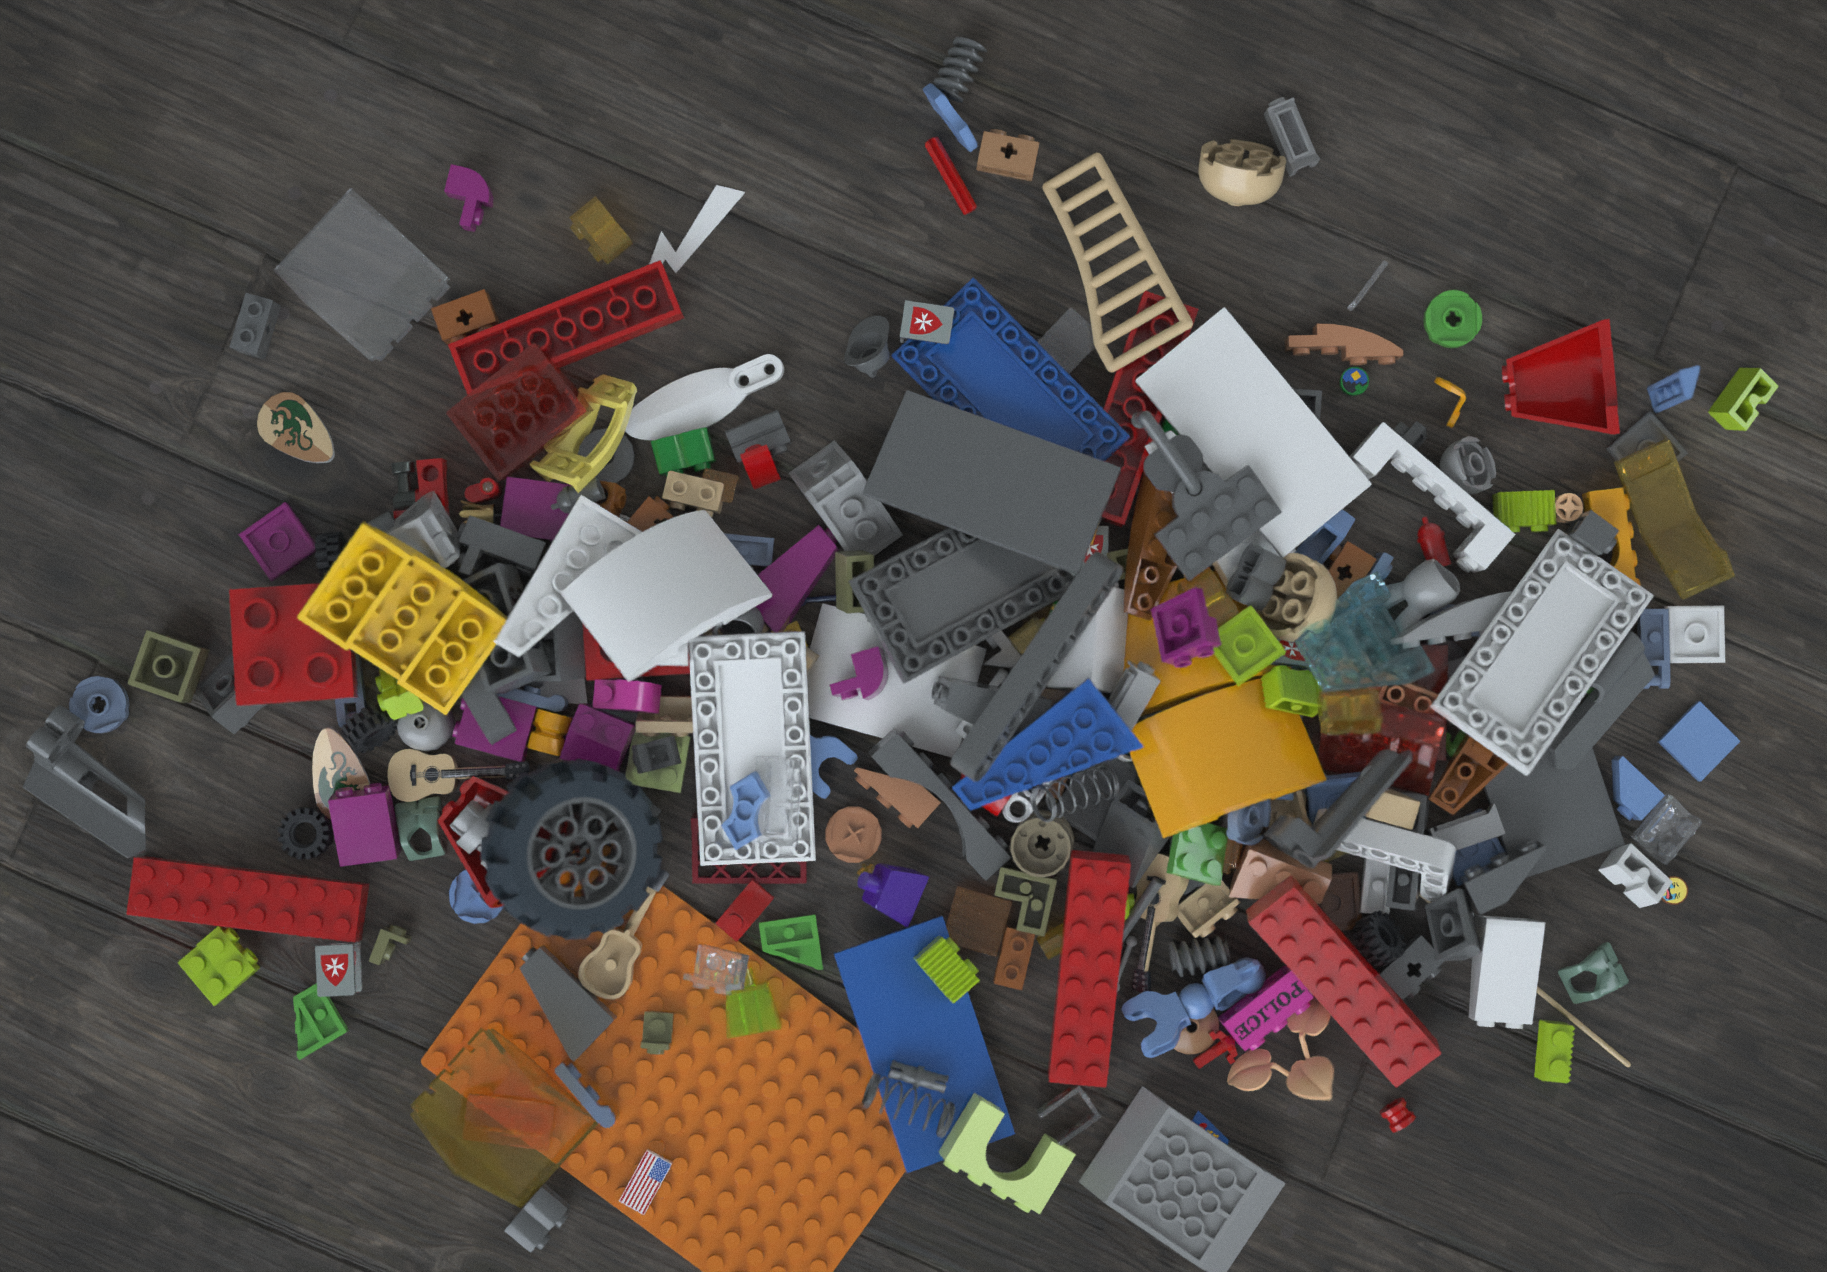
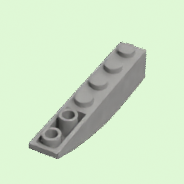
M1513 591L1476 598L1441 610L1391 638V645L1402 643L1403 649L1420 646V640L1428 639V644L1432 645L1446 642V636H1454V641L1472 638V632L1479 631L1481 636Z

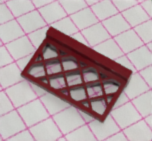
M698 813L692 814V884H749L752 880H755L758 884L807 883V861H796L801 866V876H788L781 869L787 862H781L779 865L775 862L769 863L774 870L768 876H760L753 869L758 863H752L751 865L742 864L746 870L740 876H731L724 869L728 864L714 865L717 870L711 876H699ZM720 872H722L725 876H717V875H718ZM748 872H750L753 876H745V875H746ZM777 872H779L782 876H774V875H775Z

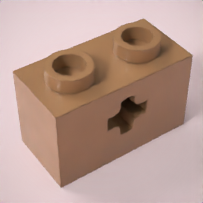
M991 129L990 132L984 131L976 170L1032 182L1040 142H1035L1033 137L1027 135H1018L1017 138L1006 136L1007 133L998 129ZM1007 149H1012L1013 155H1011L1010 159L1005 158Z

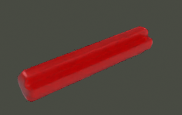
M937 136L925 142V147L962 213L966 215L976 209V203Z

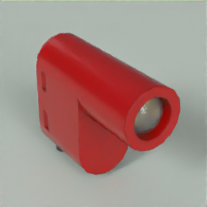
M485 478L480 483L467 487L465 498L467 502L480 504L499 498L502 495L503 489L493 479Z

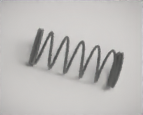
M1100 763L1095 767H1089L1085 772L1078 771L1073 776H1065L1061 781L1053 780L1049 785H1040L1032 790L1030 798L1032 809L1040 820L1051 822L1055 817L1061 818L1064 810L1072 814L1075 812L1076 806L1080 809H1085L1088 801L1091 804L1097 805L1100 797L1104 800H1109L1117 796L1119 792L1118 777L1111 766L1106 763ZM1100 767H1105L1113 777L1115 784V791L1113 795L1110 780L1108 779L1107 775L1099 769ZM1094 770L1093 778L1087 773L1088 771ZM1097 771L1101 772L1108 781L1110 787L1109 796L1102 791L1098 783ZM1083 774L1082 783L1075 776ZM1085 775L1094 782L1098 793V800L1096 802H1092L1088 798L1084 787ZM1071 778L1070 787L1063 782L1065 779ZM1073 780H1076L1082 787L1086 797V805L1080 806L1076 802L1072 792ZM1059 783L1058 792L1051 787L1052 784ZM1061 784L1070 791L1074 801V809L1072 811H1068L1063 804L1060 796ZM1049 788L1052 789L1059 798L1060 804L1062 806V813L1060 815H1056V801L1052 793L1049 791ZM1039 789L1046 793V803L1052 814L1049 819L1044 818L1036 806V794ZM1048 797H1049V799H1050V801H1051L1052 809H1051V807H1050V804H1049V801H1048Z
M877 1073L872 1075L863 1096V1108L868 1109L880 1082L886 1079L885 1094L879 1114H882L890 1094L899 1084L900 1097L893 1119L897 1118L906 1097L914 1090V1105L908 1125H911L914 1114L923 1099L929 1096L928 1113L922 1130L925 1131L933 1111L942 1101L944 1103V1110L937 1126V1137L943 1138L946 1135L955 1113V1103L949 1102L946 1105L945 1099L942 1098L931 1109L932 1097L930 1093L923 1095L917 1103L918 1093L915 1087L909 1089L902 1098L903 1086L901 1082L894 1084L888 1092V1078L886 1076L880 1078V1074Z

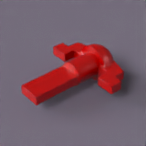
M1214 1030L1208 1032L1213 1041L1219 1038L1220 1042L1193 1059V1062L1200 1069L1228 1050L1230 1054L1225 1057L1232 1064L1235 1062L1234 1057L1238 1055L1235 1041L1221 1030L1216 1033Z

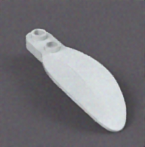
M766 354L736 368H713L682 377L660 388L638 403L631 411L625 431L631 437L653 441L694 429L707 428L734 411L747 395L778 382L784 374V365L778 357ZM768 365H774L775 371L771 375H768L765 371ZM743 376H748L749 383L746 386H741L740 379Z

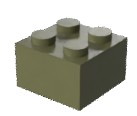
M146 630L127 684L180 703H191L210 650L157 631Z

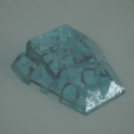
M1378 571L1353 582L1336 599L1335 610L1329 621L1326 619L1322 620L1323 628L1314 629L1320 621L1312 623L1294 641L1323 692L1410 684L1435 671L1422 646L1410 650V648L1403 649L1402 643L1391 645L1390 639L1398 635L1400 631L1384 605L1392 595Z

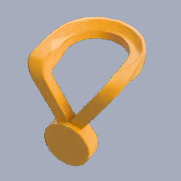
M1436 377L1434 380L1436 384L1461 396L1446 426L1453 428L1460 415L1459 410L1466 400L1464 390L1455 384Z

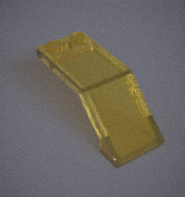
M1663 439L1614 462L1625 494L1628 495L1629 504L1642 539L1682 600L1735 577L1726 550L1718 546L1695 510L1670 440Z

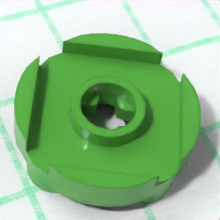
M1449 290L1430 301L1425 310L1423 321L1429 339L1433 343L1446 348H1458L1470 342L1477 335L1482 326V312L1477 302L1475 303L1469 297L1470 295L1458 290ZM1450 312H1454L1455 317H1460V322L1455 323V327L1450 326V323L1446 322V317L1450 315Z

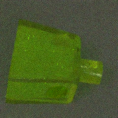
M752 968L735 971L738 987L726 991L727 1039L781 1029L783 1026L768 982L755 984Z

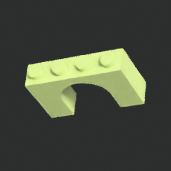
M974 1093L939 1150V1154L945 1160L943 1164L957 1173L960 1169L968 1173L967 1178L979 1186H982L983 1183L988 1184L992 1187L991 1192L1004 1200L1007 1196L1016 1200L1014 1204L1023 1211L1029 1213L1032 1209L1040 1214L1076 1154L1064 1144L1060 1146L1059 1141L1044 1134L1029 1160L1021 1168L1012 1172L992 1170L988 1167L986 1161V1147L1005 1113L997 1105Z

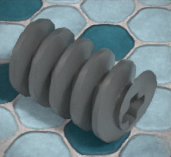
M956 37L953 40L955 47H951L948 50L950 57L943 60L946 68L942 67L939 69L938 74L941 78H935L933 84L947 98L963 103L964 99L958 93H968L969 89L963 83H973L974 79L968 73L978 72V68L973 65V62L982 63L983 58L978 55V52L987 53V50L976 41Z
M1215 936L1212 945L1209 939L1204 937L1201 946L1196 939H1192L1190 948L1184 940L1180 941L1178 949L1174 942L1168 943L1172 973L1174 970H1177L1180 978L1184 976L1186 968H1188L1191 976H1195L1196 967H1199L1202 973L1206 974L1208 965H1211L1213 970L1218 969L1219 964H1222L1223 967L1230 965V954L1226 936L1224 943H1222L1219 936Z

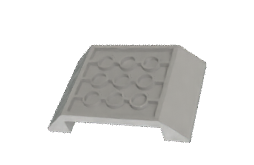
M1144 1086L1140 1088L1079 1179V1183L1105 1204L1207 1272L1228 1271L1286 1184L1182 1115Z

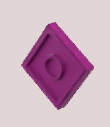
M284 502L239 534L270 581L276 580L316 552L314 540L287 502Z

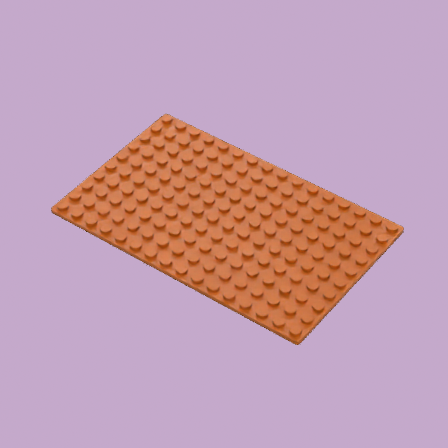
M607 844L602 848L603 857L611 852V847ZM584 857L583 859L579 860L578 864L583 862L586 858ZM602 860L600 866L605 868L607 862ZM597 869L589 873V883L598 877ZM565 871L560 875L559 883L561 885L569 881V871ZM580 880L574 892L581 889ZM662 886L660 891L656 892L634 934L641 941L643 948L634 963L633 980L630 988L617 999H604L596 996L617 1018L573 1062L520 970V967L525 963L522 957L533 946L538 950L544 945L579 979V967L587 955L598 948L604 934L596 931L591 933L587 939L565 940L555 935L548 937L520 923L422 1057L421 1064L701 1271L833 1272L906 1171L885 1107L882 1114H879L883 1102L879 1089L868 1109L862 1107L863 1096L873 1071L859 1029L740 941L736 942L713 921L665 886ZM631 909L622 917L624 919L623 924L616 928L624 930L634 910ZM644 1011L674 1013L672 1046L669 1050H664V1054H648L646 1048H640L643 1036ZM564 1061L567 1066L572 1063L582 1075L579 1078L581 1083L585 1087L591 1085L601 1097L597 1102L600 1105H608L612 1109V1112L616 1115V1121L610 1128L600 1126V1123H597L557 1076L554 1069ZM649 1149L673 1163L646 1213L643 1215L619 1202L645 1152Z

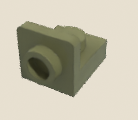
M391 924L390 928H382L369 962L381 965L385 960L390 961L396 947L392 941L395 940L408 944L412 936L406 935L407 930Z
M644 1011L643 1036L640 1048H646L648 1054H664V1050L671 1048L673 1012Z

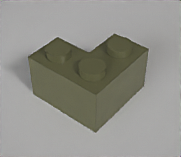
M864 550L835 552L837 609L847 614L864 612L848 581L874 568L873 554Z
M1006 865L1001 866L994 896L1022 902L1016 930L1045 936L1057 877H1035L1023 872L1020 868Z

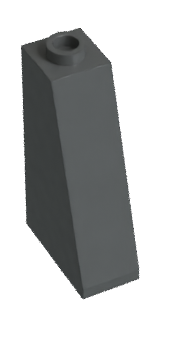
M544 945L538 950L533 946L522 957L525 963L520 967V970L569 1058L574 1062L617 1016L593 993L588 991L581 984L580 980Z

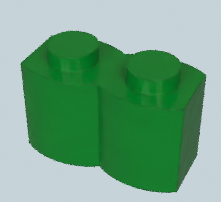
M706 427L651 441L657 468L661 476H667L669 471L683 474V471L693 468L695 472L711 469L710 464L716 462L709 431Z

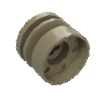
M1039 810L1044 818H1051L1050 810ZM1032 812L1026 820L1019 823L1011 839L1010 850L1014 862L1023 872L1031 876L1044 878L1055 875L1064 868L1071 855L1074 844L1072 827L1064 816L1061 818L1055 817L1051 822H1043ZM1040 835L1043 838H1050L1048 846L1044 843H1038Z

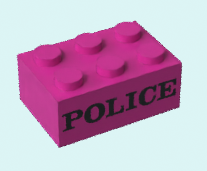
M1284 965L1268 977L1257 992L1247 994L1222 1013L1218 1020L1244 1051L1249 1048L1253 1051L1265 1042L1263 1038L1271 1031L1276 1033L1288 1024L1286 1019L1293 1013L1299 1015L1308 1009L1311 1005L1309 1001L1314 997L1290 968Z

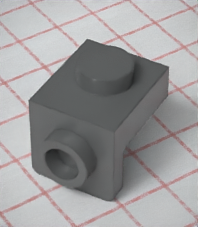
M675 735L632 746V759L639 774L681 764Z

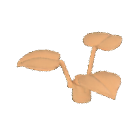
M1314 997L1309 1001L1311 1005L1308 1009L1299 1015L1293 1013L1287 1018L1289 1029L1294 1033H1299L1305 1061H1296L1292 1065L1290 1072L1277 1063L1271 1062V1054L1268 1050L1255 1049L1247 1051L1234 1062L1228 1074V1084L1240 1090L1254 1091L1263 1087L1271 1078V1069H1276L1287 1076V1086L1295 1095L1308 1099L1331 1100L1334 1075L1333 1065L1325 1057L1314 1056L1310 1058L1305 1041L1306 1034L1316 1036L1326 1028L1331 1014Z

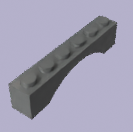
M892 729L868 753L890 777L920 784L934 792L945 802L959 828L962 840V855L986 881L1011 858L1006 853L1009 846L999 835L993 838L986 831L990 828V825L980 814L974 818L959 796L955 797L949 790L953 786L942 773L938 776L933 773L930 768L934 764L923 752L917 755L911 747L915 743L904 731L898 734Z

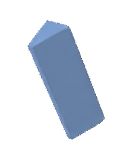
M1700 365L1680 370L1648 386L1647 390L1655 414L1692 398Z

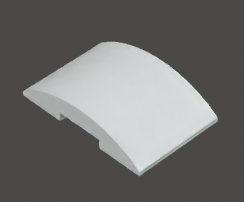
M700 510L664 521L621 544L572 581L562 591V596L629 682L675 655L678 647L720 622L727 624L772 597V593L706 510Z
M822 604L810 649L817 653L819 658L807 674L809 718L884 738L892 729L898 734L904 731L915 743L913 747L953 757L962 739L955 730L963 719L934 704V699L931 697L934 682H938L939 676L977 682L986 649L974 645L903 684L870 622H867L865 614H847L835 606ZM876 646L883 648L889 673L887 683L880 694L870 700L863 699L861 691H858V697L843 701L841 697L832 696L830 684L857 677L851 654Z

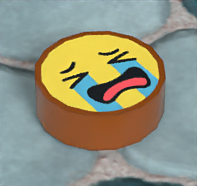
M1667 876L1673 882L1661 900L1671 905L1682 903L1688 895L1686 882L1677 876Z

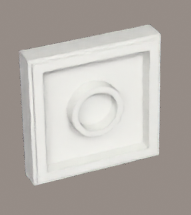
M1724 606L1664 607V609H1669L1670 663H1725Z

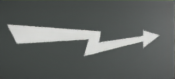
M716 185L677 251H674L661 231L649 264L659 260L663 263L666 260L676 273L745 192Z

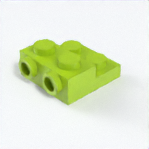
M218 926L178 962L180 967L213 1006L218 1005L260 969L256 963L258 961L256 955L250 949L242 947L238 942L240 939L239 935L231 927Z

